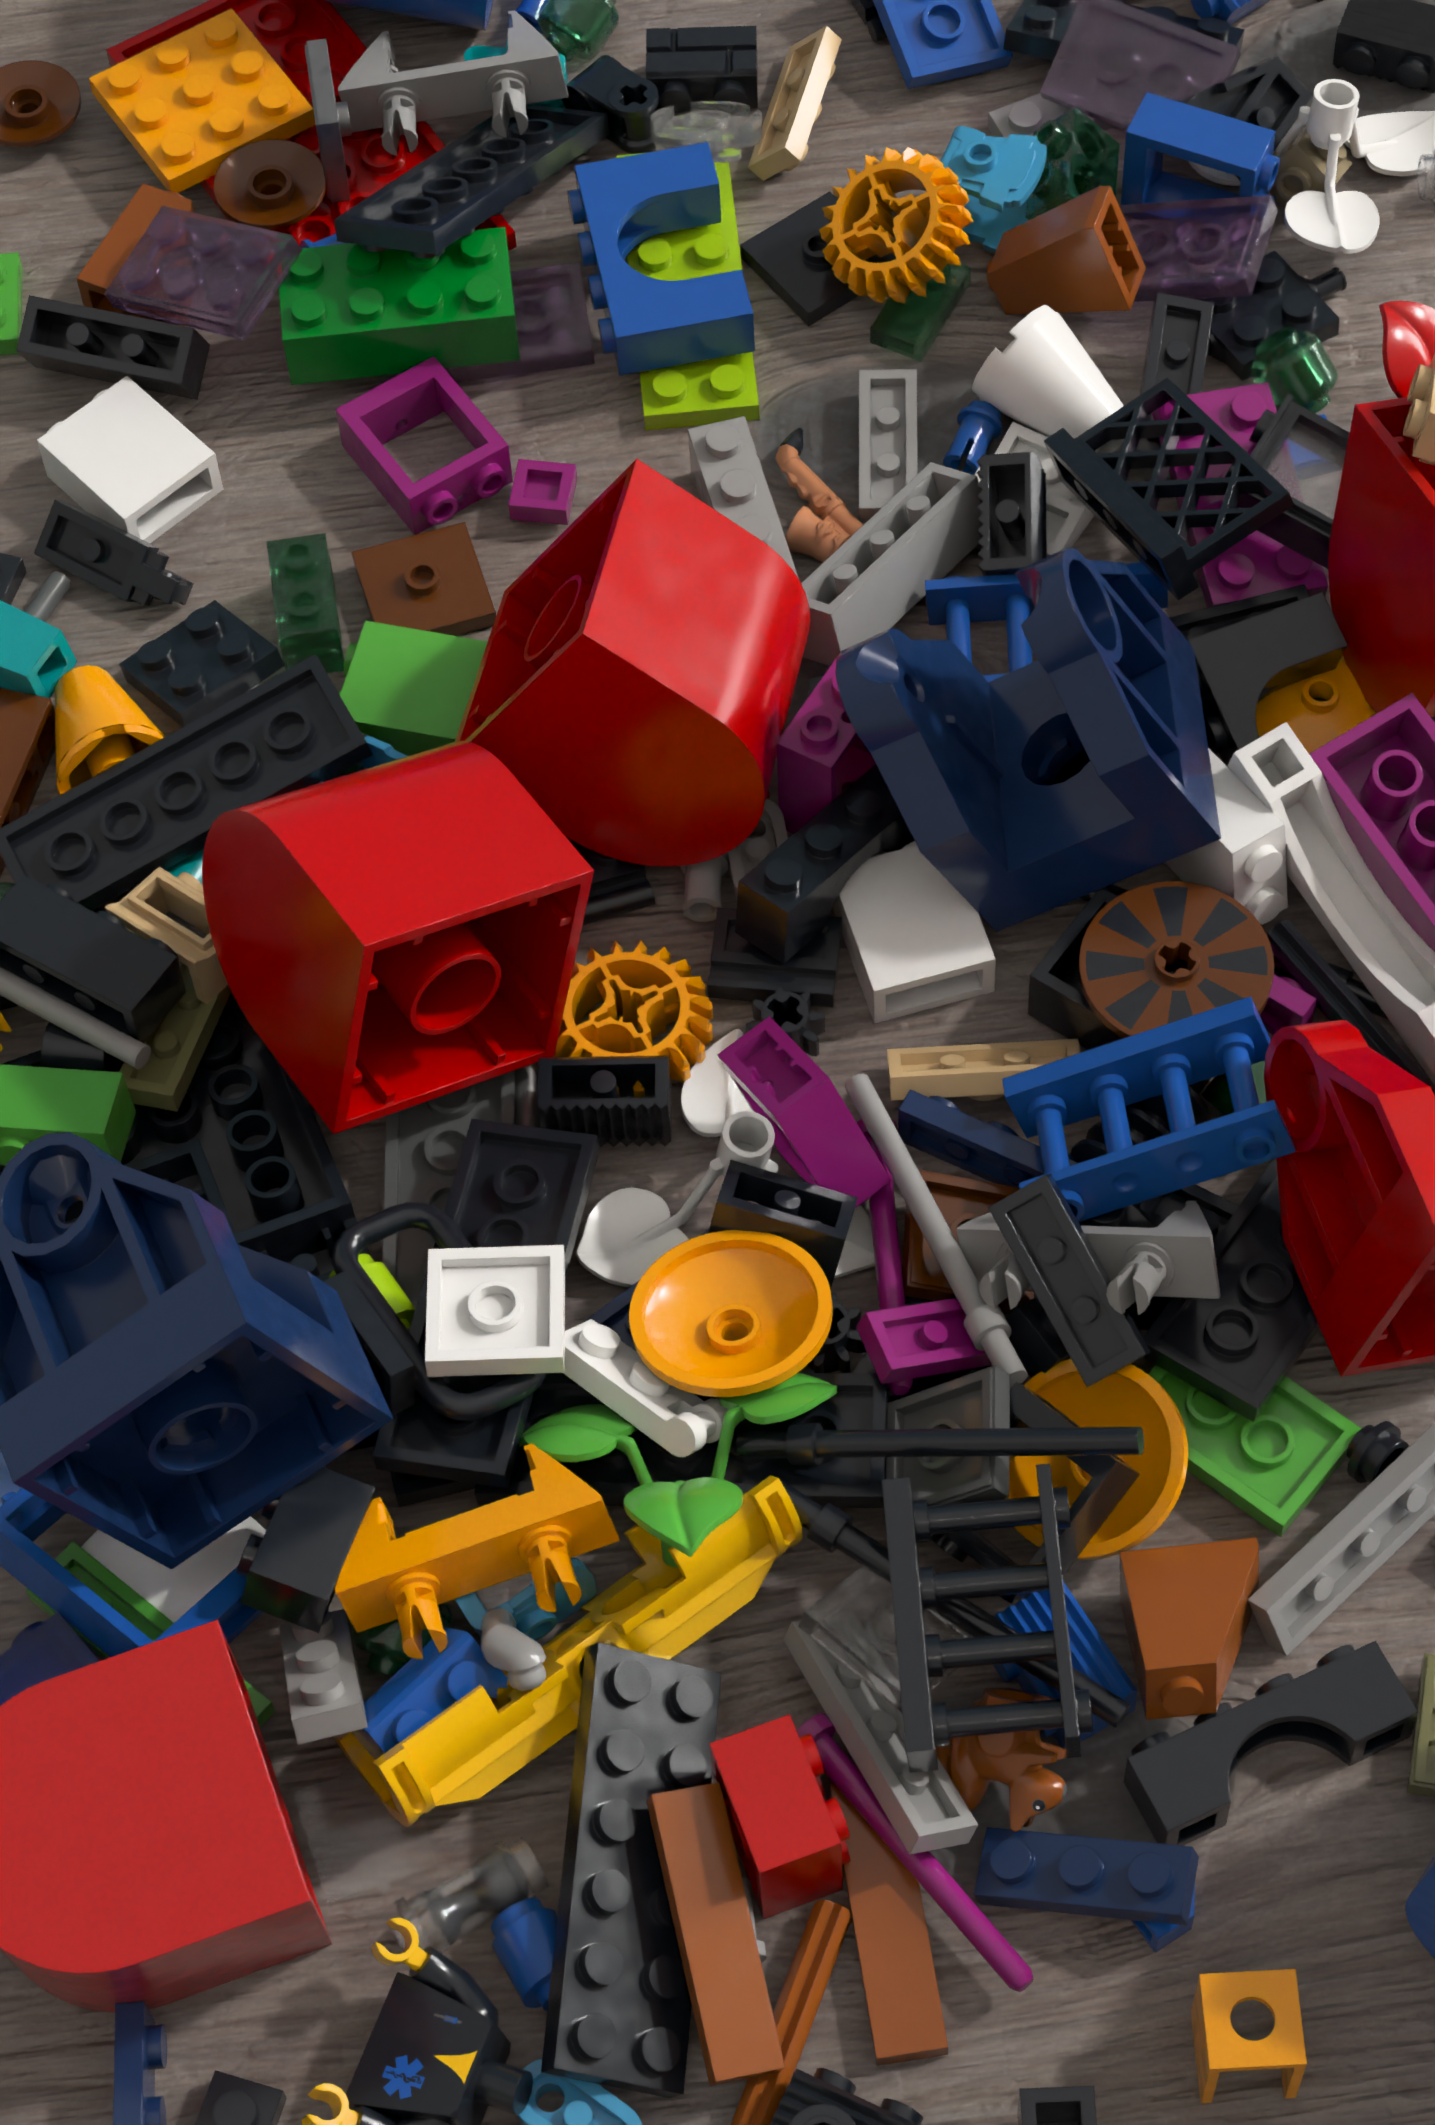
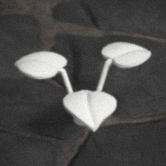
M1327 79L1318 83L1314 88L1311 107H1300L1298 119L1273 152V156L1281 157L1305 126H1307V132L1312 143L1321 149L1328 150L1324 182L1325 193L1303 191L1294 195L1287 202L1284 221L1289 232L1304 244L1327 252L1337 253L1342 251L1345 254H1353L1367 249L1377 236L1380 224L1379 212L1374 202L1362 192L1343 191L1336 193L1335 180L1339 148L1345 143L1351 149L1353 157H1365L1368 166L1381 174L1390 176L1419 174L1425 171L1435 158V111L1392 112L1357 118L1360 95L1355 86L1340 79ZM1188 161L1192 168L1210 181L1223 185L1240 186V181L1235 175Z
M740 1029L731 1031L705 1051L706 1057L702 1063L696 1062L690 1071L691 1077L684 1082L681 1092V1112L690 1129L704 1137L721 1136L716 1159L710 1162L706 1174L679 1212L670 1217V1211L666 1202L657 1194L645 1189L633 1187L619 1189L601 1199L588 1216L583 1237L576 1252L579 1263L596 1277L608 1283L629 1288L642 1278L643 1274L659 1257L677 1245L689 1240L678 1227L690 1218L716 1179L721 1175H726L730 1160L774 1173L778 1172V1164L769 1159L775 1140L772 1124L763 1115L751 1110L717 1054L744 1035ZM861 1205L854 1209L834 1278L875 1266L871 1219Z

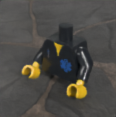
M392 1918L385 1922L391 1929L399 1931L403 1935L405 1940L404 1951L401 1954H393L380 1943L374 1942L371 1946L373 1956L379 1963L387 1966L405 1963L410 1967L409 1976L397 1972L346 2094L334 2084L326 2083L314 2087L308 2094L314 2100L326 2102L332 2109L333 2119L323 2120L318 2116L307 2114L301 2120L302 2125H481L488 2106L516 2115L522 2113L532 2092L533 2076L529 2071L506 2064L510 2054L511 2043L498 2027L499 2014L497 2008L467 1971L431 1946L425 1949L418 1947L419 1936L415 1926L410 1921L403 1918Z

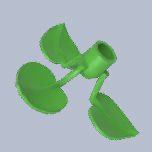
M797 1373L783 1383L757 1393L735 1397H719L720 1405L730 1410L725 1413L711 1477L695 1478L688 1481L679 1480L675 1483L653 1482L635 1440L629 1437L638 1429L607 1405L603 1404L574 1406L541 1419L523 1433L519 1447L532 1443L560 1462L592 1460L610 1453L614 1448L624 1452L640 1484L639 1487L633 1489L625 1496L624 1510L636 1524L661 1540L664 1563L678 1568L668 1551L670 1547L691 1557L703 1540L715 1528L731 1518L743 1504L742 1490L737 1485L724 1480L735 1427L744 1419L756 1424H771L792 1419L836 1395L837 1386L810 1375Z

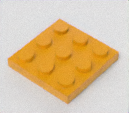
M232 8L89 78L92 94L165 188L177 193L216 175L222 162L230 154L243 146L263 140H286L316 125L313 107Z

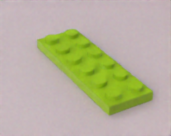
M727 145L710 147L720 187L721 223L665 232L647 238L636 245L627 255V263L630 267L647 277L666 281L686 280L742 270ZM637 154L617 155L616 157L620 158ZM753 352L639 372L645 431L707 425L745 416L746 421L760 420Z

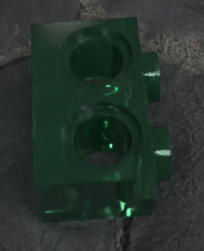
M1075 107L1060 117L1045 122L1039 129L1033 132V136H1037L1040 144L1046 145L1047 158L1041 178L1026 201L1025 218L1031 220L1099 186H1111L1116 197L1120 144Z
M326 533L267 541L277 632L285 670L316 654L327 673L344 671L345 655L334 573Z

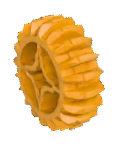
M886 147L881 162L874 156L865 155V169L860 173L855 169L846 168L850 182L845 188L831 186L833 195L838 200L835 205L822 207L824 216L830 223L819 229L822 239L828 244L822 252L825 259L833 265L832 270L836 278L843 284L847 283L849 285L848 288L856 295L863 297L868 295L873 301L885 304L889 297L897 303L905 304L910 290L917 296L926 297L927 282L931 279L937 283L946 284L944 273L941 271L947 264L961 266L959 257L954 251L956 247L970 245L968 235L962 229L974 222L971 218V213L965 208L970 200L967 192L959 185L958 176L949 167H943V163L937 157L928 153L923 156L916 149L907 147L902 155L895 149L892 150ZM905 190L927 191L917 197L912 193L902 198L896 196V193ZM891 253L896 256V259L883 263L866 261V259L876 254L880 258Z
M615 940L610 949V954L606 956H601L590 947L586 956V966L574 962L557 1046L553 1057L669 1056L671 1079L684 1084L691 1077L690 1066H694L696 1062L702 1063L706 1057L705 1046H709L713 1039V1027L710 1023L713 1018L712 1002L706 997V987L701 980V976L692 977L691 967L686 959L671 963V954L665 946L652 956L647 955V947L641 940L633 952H623L622 947ZM604 1000L603 1005L599 1009L589 1014V1020L580 1024L588 1010L599 1001ZM677 1020L667 1037L653 1046V1039L667 1031V1024ZM638 1080L633 1087L634 1097L645 1098V1088H642V1084ZM617 1086V1092H618V1098H619V1097H620L619 1087Z

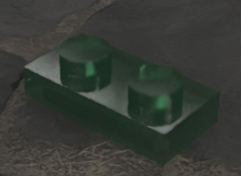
M947 264L941 271L944 273L946 284L937 283L931 279L927 282L926 297L917 296L912 290H910L905 304L897 303L889 297L870 328V343L922 362L970 285L971 267L963 264L961 266Z

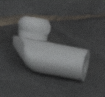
M503 1608L488 1611L481 1621V1651L485 1660L495 1668L508 1671V1683L516 1690L526 1691L542 1685L547 1675L542 1663L547 1657L541 1645L516 1629V1621L509 1611Z

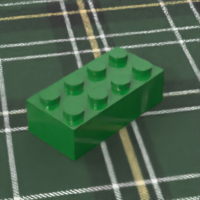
M505 227L475 230L472 234L459 238L446 247L443 254L433 258H415L411 256L410 251L397 249L368 252L363 250L361 245L352 243L276 251L282 341L291 385L399 374L433 356L444 369L520 361Z

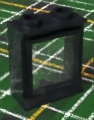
M1288 393L1276 414L1268 409L1264 411L1249 441L1256 444L1250 456L1290 492L1294 506L1257 531L1328 569L1330 535L1350 432L1292 401L1293 396ZM1234 464L1230 466L1225 477H1231ZM1265 493L1240 494L1236 508L1253 507L1268 496Z

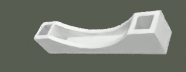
M1287 722L1234 752L1227 767L1285 824L1287 875L1435 1085V952L1406 922L1376 881L1345 828L1321 770Z

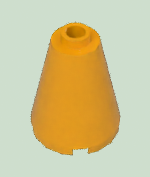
M86 665L74 668L65 673L55 687L56 786L59 796L165 737L106 670L97 666Z

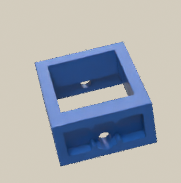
M1147 92L1126 131L1120 209L1247 249L1256 229L1261 228L1265 230L1268 226L1275 206L1276 197L1268 195V192L1275 182L1280 166V157L1273 156L1276 131ZM1163 153L1241 177L1239 195L1162 171Z

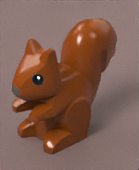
M986 1688L982 1697L969 1707L1057 1698L1014 1688ZM1040 1730L958 1737L950 1739V1746L936 1747L939 1761L970 1812H973L982 1803L990 1780L1009 1786L1010 1828L1013 1832L1020 1831L1022 1827H1029L1037 1815L1052 1810L1065 1798L1067 1792L1065 1781L1055 1772L1043 1768V1765L1055 1763L1058 1759L1066 1758V1749L1042 1742Z

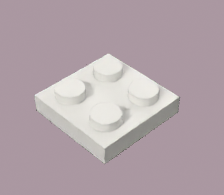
M564 1245L428 1249L425 1341L427 1377L565 1373Z

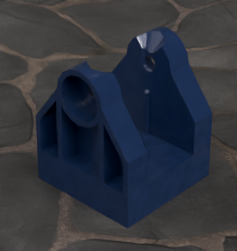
M1072 548L1063 549L1017 570L1015 573L1026 597L1035 607L1031 615L1021 624L1024 635L1038 659L1031 664L988 682L952 641L911 640L901 630L891 628L842 650L836 658V680L846 714L858 737L870 751L920 852L996 932L1221 839L1194 648L1124 563L1087 560L1078 550ZM1086 751L1090 761L1085 767L1065 782L1054 784L1057 775L1065 764L1077 754Z
M70 1132L46 1134L26 1144L8 1161L0 1175V1449L14 1484L172 1570L393 1420L338 1292L305 1269L240 1246L234 1238L225 1214L188 1188L124 1166L90 1141ZM82 1200L83 1210L79 1218L70 1224H66L65 1215L68 1208L74 1202Z

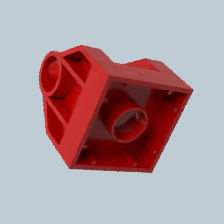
M1347 1020L1281 1027L1272 1036L1266 1052L1264 1084L1266 1102L1275 1100L1296 1149L1294 1153L1276 1158L1283 1240L1340 1377L1435 1361V1096L1429 1085L1370 1048L1359 1029Z

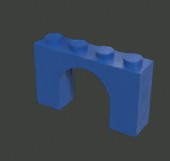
M705 142L575 165L577 189L567 191L573 225L581 223L584 225L585 232L577 233L583 267H594L595 275L587 276L593 310L604 309L606 318L598 319L601 345L604 354L614 352L619 375L755 351L753 310L742 270L686 280L666 281L647 277L634 270L625 262L626 256L636 245L654 235L721 223L720 187L709 143Z

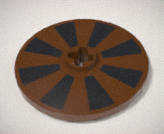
M1163 881L1150 883L1117 896L1104 906L1091 921L1080 948L1079 979L1085 999L1097 1018L1121 1038L1145 1032L1250 996L1260 1015L1267 1004L1273 984L1274 958L1271 944L1266 932L1255 916L1229 895L1214 888L1191 882ZM1178 959L1187 962V969L1179 968L1174 974L1165 971L1166 964L1173 965Z

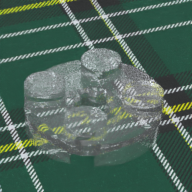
M690 102L691 112L675 116L673 105L655 111L650 117L651 141L655 144V151L708 142L713 162L726 163L740 160L742 158L741 148L757 145L762 139V113L757 110L750 116V105L738 102Z

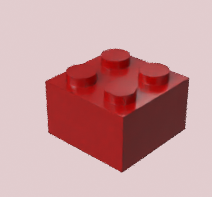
M789 1714L709 1743L713 1783L720 1782L733 1842L746 1876L751 1880L752 1891L763 1919L842 1891V1865L851 1862L845 1840L850 1839V1834L836 1797L824 1801L825 1792L820 1779V1775L824 1774V1768L811 1734L799 1737Z

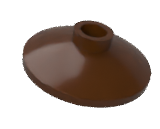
M37 60L19 61L0 67V144L12 147H28L43 144L60 136L74 123L81 108V94L76 80L68 71L53 63Z
M263 140L239 148L222 162L214 178V194L221 211L237 224L260 230L284 228L305 219L319 206L327 186L320 159L308 148L287 140Z

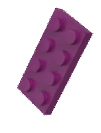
M1268 382L1187 395L1249 455L1256 446L1249 439L1266 409L1275 414L1277 412ZM1167 402L1152 412L1153 419H1170L1174 407ZM1204 435L1179 436L1176 449L1200 448ZM1159 437L1161 446L1164 437ZM1285 441L1267 469V472L1290 492L1291 497L1304 503ZM1232 464L1209 465L1206 478H1224ZM1194 466L1170 467L1168 471L1170 479H1190ZM1225 495L1200 496L1196 510L1221 509ZM1176 497L1179 511L1184 497ZM1215 527L1190 528L1187 535L1189 545L1193 547L1211 535ZM1257 530L1196 570L1207 608L1305 584L1309 596L1321 592L1325 596L1329 587L1323 566Z

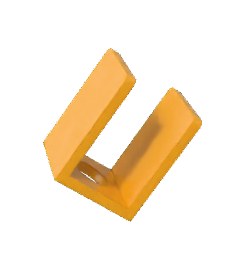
M1296 1969L1199 1974L1191 2008V2020L1200 2103H1212L1220 2072L1281 2069L1284 2098H1296L1307 2065ZM1246 2000H1255L1266 2005L1274 2017L1272 2032L1266 2038L1257 2041L1246 2040L1239 2036L1233 2029L1230 2020L1231 2012L1237 2004Z

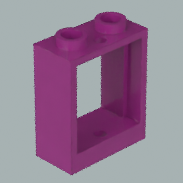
M434 356L335 409L342 446L414 535L423 532L433 525L445 523L455 513L482 498L494 496L504 486L513 482L508 444ZM445 412L473 445L475 450L413 483L383 445Z
M836 659L779 740L777 754L778 805L784 816L786 831L792 834L797 832L838 797L845 788L852 785L876 764L870 751L858 737L846 714L836 680Z
M770 1016L717 1054L751 1110L763 1115L772 1124L775 1132L773 1145L780 1156L804 1182L858 1197L856 1208L892 1181L830 1078Z

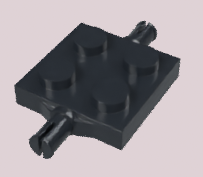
M1273 251L1180 296L1214 303L1207 355L1227 364L1243 381L1338 335L1339 317L1322 299L1338 291L1345 290L1347 281L1343 272L1339 271L1338 267H1334L1311 280L1305 279L1298 275L1276 251Z

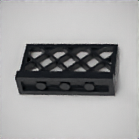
M1168 377L1075 439L1062 428L1044 440L1061 482L1178 601L1199 587L1193 572L1294 506L1290 492ZM1167 402L1174 407L1170 419L1146 421L1149 414ZM1204 435L1200 448L1176 449L1179 436ZM1164 437L1160 450L1136 451L1140 438ZM1125 439L1121 452H1095V450L1110 440ZM1234 464L1231 477L1206 478L1209 465ZM1194 466L1190 479L1166 480L1170 467ZM1154 468L1150 481L1126 482L1130 469ZM1265 493L1268 496L1253 507L1236 508L1240 494ZM1225 495L1221 509L1196 510L1200 496ZM1184 497L1180 511L1156 512L1160 498ZM1215 527L1211 535L1193 547L1186 542L1190 528Z

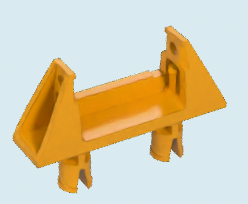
M531 1443L525 1445L524 1450L531 1470L530 1475L534 1491L518 1496L515 1494L407 1532L405 1536L398 1539L395 1536L393 1520L381 1497L372 1499L340 1571L335 1586L336 1595L357 1633L398 1619L402 1635L403 1652L408 1657L414 1659H423L422 1631L424 1629H428L439 1653L447 1646L448 1639L446 1631L443 1629L438 1608L439 1604L530 1572L536 1590L537 1605L542 1610L557 1612L555 1584L558 1582L562 1583L574 1606L579 1602L582 1594L580 1584L576 1580L571 1558L620 1541L601 1495L573 1472Z

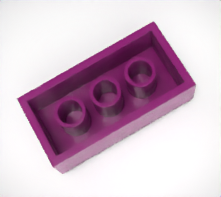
M1411 693L1311 752L1309 755L1321 770L1337 811L1365 864L1406 922L1435 952V722L1415 695Z

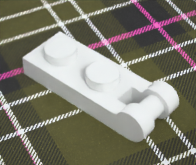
M593 1319L565 1331L564 1374L668 1452L677 1457H686L702 1449L705 1443H713L719 1440L724 1415L730 1410L720 1405L719 1399L710 1398L703 1401L695 1394L680 1390L661 1380L649 1370L635 1350L621 1341L619 1335L614 1330L598 1324Z

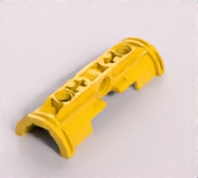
M770 1475L745 1493L740 1509L731 1518L715 1528L703 1540L691 1557L670 1547L668 1551L678 1568L664 1563L661 1540L638 1524L623 1533L643 1563L583 1605L581 1609L586 1615L542 1646L547 1657L542 1663L547 1675L545 1681L539 1687L519 1691L512 1688L507 1681V1688H497V1698H490L484 1687L479 1685L376 1760L351 1732L333 1736L375 1796L405 1827L415 1823L423 1813L427 1814L435 1806L480 1799L577 1728L582 1687L579 1666L585 1655L586 1648L599 1642L670 1660L754 1599L773 1562L783 1555L788 1548L797 1545L803 1538L800 1519L780 1479ZM501 1670L507 1677L508 1671Z

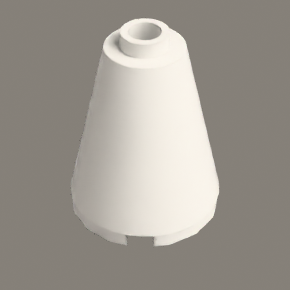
M1043 305L1033 310L1010 330L1009 333L1015 339L1003 352L995 347L978 371L972 385V391L980 398V401L992 404L1002 414L1047 437L1064 428L1075 439L1124 406L1062 316L1048 305ZM1125 439L1110 440L1095 450V452H1121Z

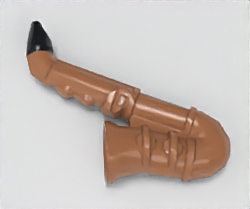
M797 428L781 443L775 461L781 472L786 474L789 486L797 489L799 497L807 500L809 507L802 506L797 512L785 538L790 553L809 555L823 563L857 532L863 524L846 508L844 501L799 458L803 450L804 432L802 428Z

